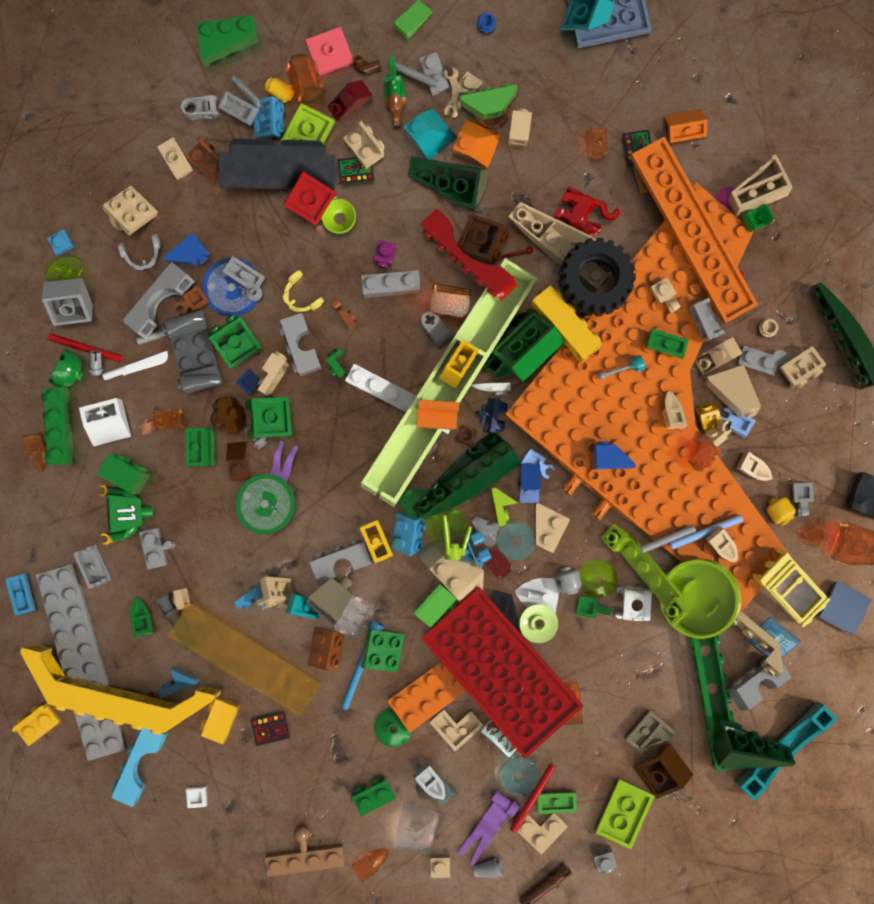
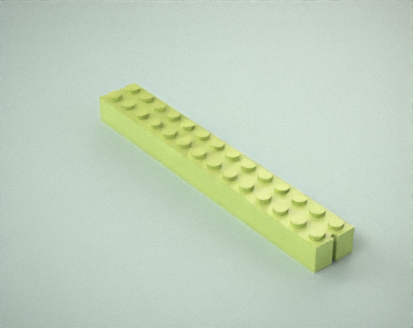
M506 258L500 266L515 278L518 286L503 301L498 300L496 297L494 299L491 298L486 292L487 289L484 290L361 482L360 487L375 496L379 493V498L392 507H395L443 429L417 427L419 400L459 402L460 404L538 279ZM462 340H465L478 348L479 352L455 389L439 379Z

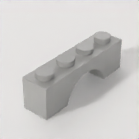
M171 262L157 280L151 284L146 293L139 298L135 306L127 312L122 321L146 340L158 326L155 314L159 303L171 295L183 296L195 281Z

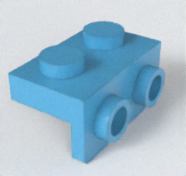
M401 511L396 513L391 549L408 556L419 552L423 546L422 538L426 527L425 519H422L420 516L414 517Z

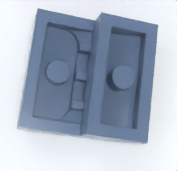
M836 581L828 597L830 601L820 611L818 617L853 636L866 614L871 599Z

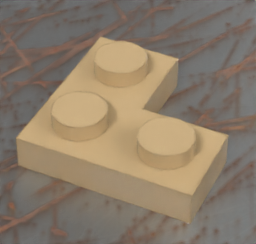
M442 709L429 721L454 751H457L484 726L471 710L457 723L445 709Z
M556 813L550 814L541 825L528 814L517 832L542 855L568 825Z

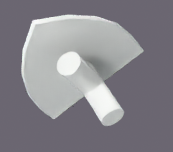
M554 578L533 579L514 590L519 600L527 608L532 605L541 604L548 606L556 613L559 591Z

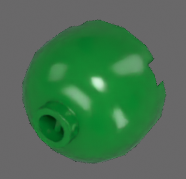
M64 348L48 383L57 387L67 388L72 386L75 381L80 382L84 371L81 370L82 362L78 355Z

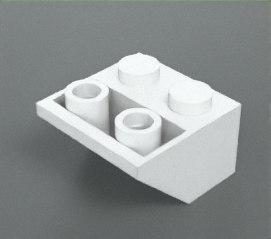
M114 398L79 408L83 426L94 447L131 437L121 399Z

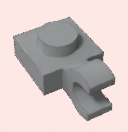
M813 483L791 484L792 502L798 503V516H809L808 502H814Z

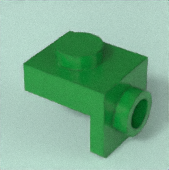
M764 204L755 210L741 215L743 224L749 232L761 229L775 221L768 204Z
M340 348L339 350H332L327 355L329 358L326 361L331 366L328 370L335 378L339 376L342 380L347 374L336 361L344 354V351Z

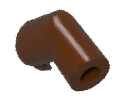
M360 55L355 56L353 59L354 67L365 74L382 69L379 60L368 63Z

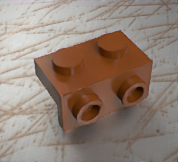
M315 627L308 666L322 670H337L340 663L344 632Z

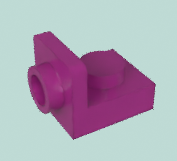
M378 240L375 255L372 259L373 263H376V266L379 268L387 269V266L392 267L397 244Z

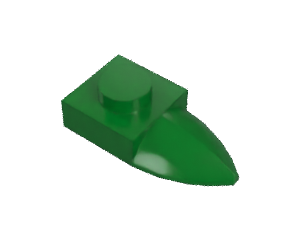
M135 598L130 609L133 637L138 638L154 634L151 615L146 605L139 598Z

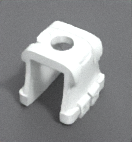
M634 586L617 587L616 593L624 594L623 612H615V617L631 621L632 619L634 621H650L651 589L635 586V588ZM634 600L642 602L643 607L641 610L635 611L632 609V602Z

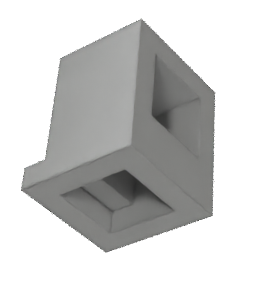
M610 846L591 851L598 873H609L613 871V868L617 867Z

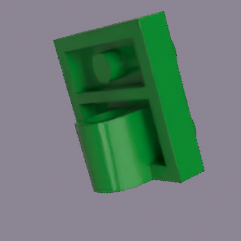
M368 629L361 667L364 669L398 672L405 634Z

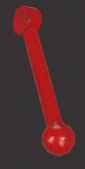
M527 247L525 250L501 255L496 262H500L503 258L524 253L531 254L533 248Z

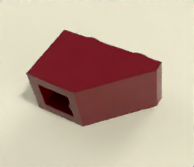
M363 80L350 82L345 85L327 107L338 122L361 108L373 95Z

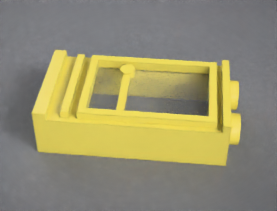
M778 549L776 552L781 557L775 563L772 561L765 563V567L768 570L762 577L755 573L752 577L795 623L804 627L813 620V617L819 611L826 607L830 599L787 552Z

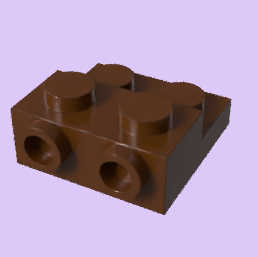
M471 214L457 246L462 252L472 255L481 261L493 264L501 256L500 248L502 243L508 241V229L503 224Z

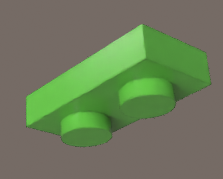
M576 791L541 793L537 799L538 814L577 812Z

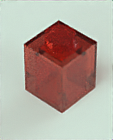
M494 548L490 552L492 558L485 562V564L497 578L499 576L503 578L511 571L510 567L512 565L497 548Z

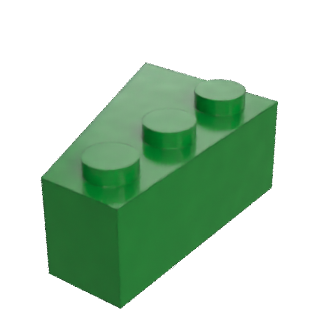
M253 15L196 22L200 55L205 67L210 66L212 62L226 58L227 55L235 51L239 52L259 42L257 25Z

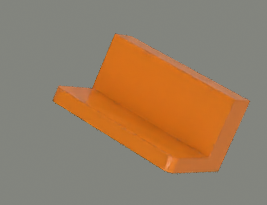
M701 109L665 115L670 143L707 137V118Z
M419 400L417 427L455 430L457 428L459 402Z

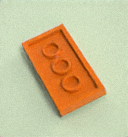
M440 661L387 701L410 733L465 693L466 690Z

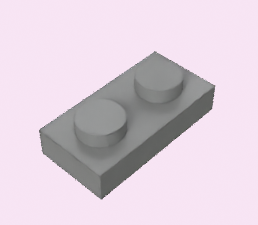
M437 52L419 58L423 73L440 81L438 88L428 85L431 95L449 90L450 87Z

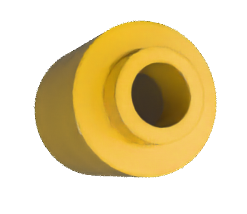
M270 77L266 82L265 91L268 92V95L284 103L293 98V85L277 77Z

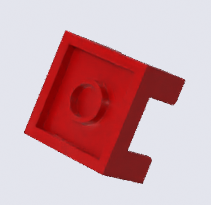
M302 170L290 194L285 198L283 205L317 226L334 198L336 191Z

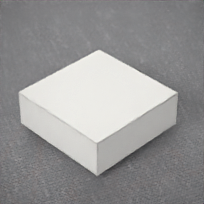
M206 786L186 788L187 808L207 806Z

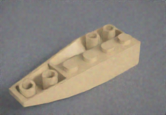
M522 202L508 216L536 246L560 267L571 248L574 249L576 244L579 242L585 243L586 239L590 238L596 241L592 236ZM589 262L580 268L579 279L587 290L596 293L612 272L601 263Z

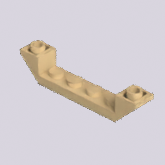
M739 611L732 625H737L742 629V633L746 637L752 638L758 643L760 649L770 653L761 665L768 675L777 678L783 672L780 643L743 612Z

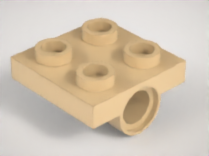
M132 186L126 188L102 207V210L109 216L113 227L118 231L123 229L128 235H131L156 217L158 213Z

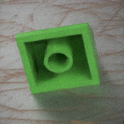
M439 582L417 606L413 614L429 627L436 626L444 619L442 615L446 610L450 612L457 605L455 602L457 598Z

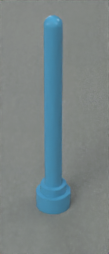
M370 620L367 628L383 630L384 625ZM364 648L341 704L343 710L349 708L364 669L361 667Z

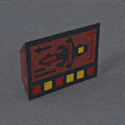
M284 712L250 720L256 746L290 738Z

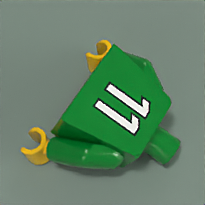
M99 486L100 488H105V493L98 495L106 497L108 532L101 534V536H107L108 541L102 543L103 545L129 538L137 532L139 526H142V518L152 517V506H141V499L136 498L135 494H130L120 487Z

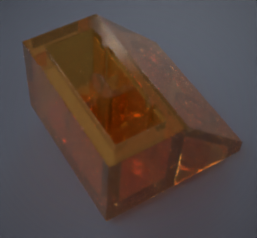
M433 283L429 312H433L435 315L446 314L452 315L454 318H467L472 289Z

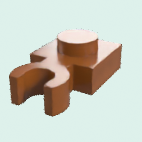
M197 285L182 296L185 299L184 302H177L173 307L175 309L183 307L184 310L179 315L188 314L189 309L196 312L210 301Z
M337 298L330 301L350 330L356 326L354 322L356 318L350 310L346 311Z

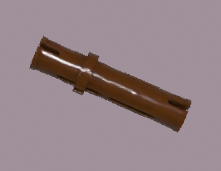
M564 864L553 874L547 875V879L519 899L520 903L535 904L551 890L560 887V883L573 875L569 867L567 868V865Z

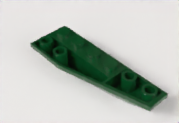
M821 282L812 286L813 297L816 301H819L821 313L829 322L830 332L836 336L837 346L846 357L847 367L852 369L856 385L860 386L861 389L874 386V347L844 304Z
M496 432L487 434L463 452L413 505L412 509L422 519H426L475 497L521 464L515 448Z

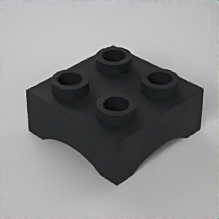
M859 472L847 509L874 518V476L865 472Z

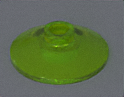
M72 255L57 258L49 264L45 276L49 282L76 279L82 272V261Z
M592 560L586 563L579 574L582 583L581 589L593 598H603L610 595L617 584L615 569L611 564L603 560ZM601 576L602 582L597 583L596 577Z

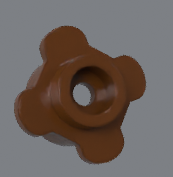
M461 425L459 427L460 432L455 439L458 443L462 442L470 447L474 443L473 439L477 435V430Z

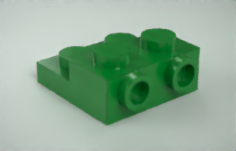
M235 314L230 315L225 319L227 323L221 327L219 324L215 325L209 330L210 334L208 335V338L230 369L262 348L240 314L237 316Z

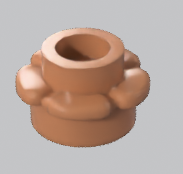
M145 419L140 421V426L137 427L141 435H145L155 431V422Z

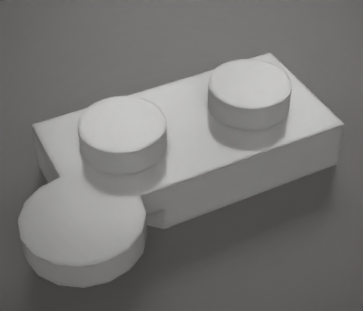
M232 256L222 272L247 288V296L250 300H260L262 290L259 287L265 280V277Z
M742 346L741 352L743 354L739 355L737 365H744L746 368L774 376L777 366L785 364L788 356L783 350L775 351L771 355Z

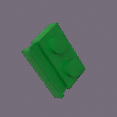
M214 427L185 428L186 466H215Z

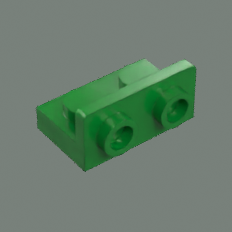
M381 776L376 777L370 781V785L366 787L361 785L353 790L354 793L351 794L350 798L354 801L361 816L396 799L387 777L382 779Z

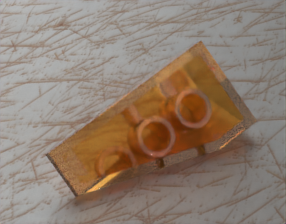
M841 522L830 559L847 565H874V531L852 523Z

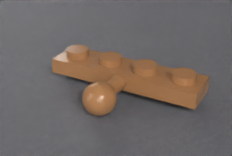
M299 826L294 831V838L299 842L300 850L266 855L267 876L271 877L345 866L343 845L307 849L306 840L309 837V831L306 827Z

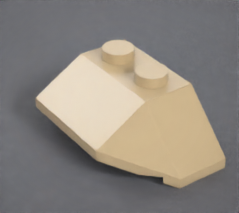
M430 541L416 555L461 603L479 587L483 590L484 570L478 568L471 556L472 562L466 563L464 558L461 560H445V542Z

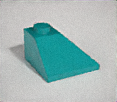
M571 0L560 29L591 30L609 21L615 4L611 0Z
M433 109L418 114L403 127L405 136L427 159H433L457 138L456 134Z

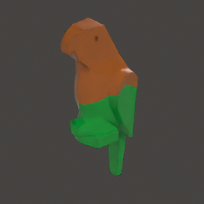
M389 54V75H386L384 82V105L392 113V126H400V112L402 107L406 105V94L402 76L397 74L394 54Z

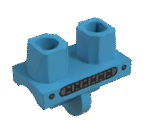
M480 531L470 534L467 543L469 549L466 548L465 556L461 555V559L464 558L466 563L472 562L470 558L472 554L478 568L483 567V563L492 558L488 548L477 552L475 546L485 542Z

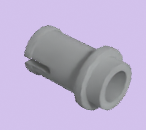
M94 350L89 351L90 367L88 371L90 375H101L104 370L101 365L102 352L96 350V358Z
M248 426V427L244 430V432L247 433V430H248V429H251L252 427H251V426ZM266 437L251 439L254 443L253 446L257 447V449L267 444Z

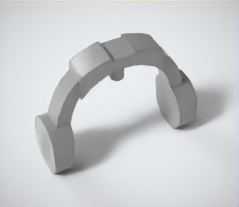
M152 234L154 257L147 265L145 260L142 261L143 266L134 264L130 260L123 242L118 243L119 253L135 270L144 271V269H151L156 265L159 257V249H161L159 237L157 234Z

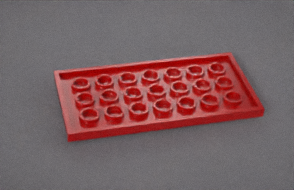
M480 587L421 638L524 759L584 707Z

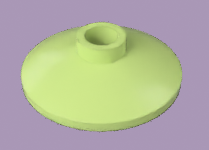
M541 604L532 605L522 613L520 630L529 641L544 643L552 639L556 634L558 619L555 612L548 606ZM541 620L542 625L539 627L535 626V621Z

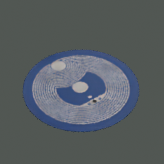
M231 258L219 260L208 269L203 279L202 291L210 301L207 304L212 310L224 316L232 314L237 316L249 312L258 301L250 300L247 296L248 289L222 272ZM237 258L238 260L242 261L243 263L257 271L249 262Z

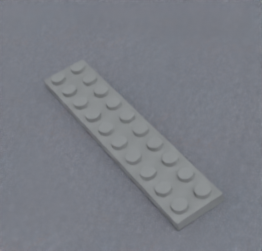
M75 564L37 574V582L65 676L109 686ZM86 713L85 715L75 714L88 761L127 749L121 725L113 724L112 720L106 718L104 720L92 718L93 715Z

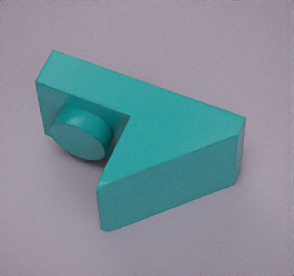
M291 593L286 613L313 619L320 618V614L306 603L309 596Z

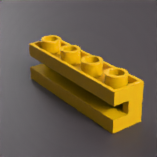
M550 285L532 300L531 305L542 318L556 327L565 340L564 344L583 363L588 356L600 349L601 340L596 333H591L587 328L588 324L583 318H578L573 306L570 303H565L561 292L556 288L553 289Z

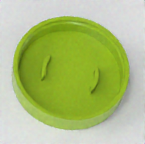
M698 558L677 565L667 574L670 581L684 596L688 611L675 626H672L678 632L692 638H711L725 631L736 620L741 608V591L736 578L725 566L710 559Z

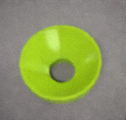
M334 199L321 218L325 228L330 232L343 234L354 226L356 212L350 202L344 199ZM337 214L345 216V221L342 224L335 223L334 217Z

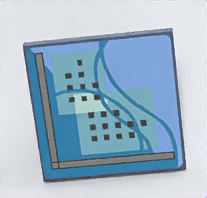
M769 617L759 626L780 643L781 657H784L801 643L800 639L772 617ZM746 637V640H748L756 648L762 651L765 655L769 656L770 653L768 651L765 652L762 649H760L758 643L754 639Z

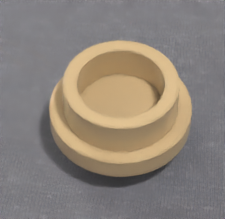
M766 318L760 322L759 332L764 337H772L778 332V324L775 320Z

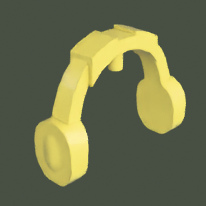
M300 270L288 279L289 283L284 290L283 299L289 308L297 313L306 312L311 309L314 311L325 302L322 297L305 308L295 307L293 304L296 300L290 301L289 299L290 288L303 276Z

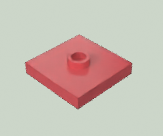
M341 27L306 39L319 76L354 63Z

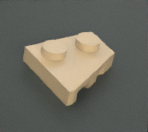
M536 503L535 545L554 553L570 519Z

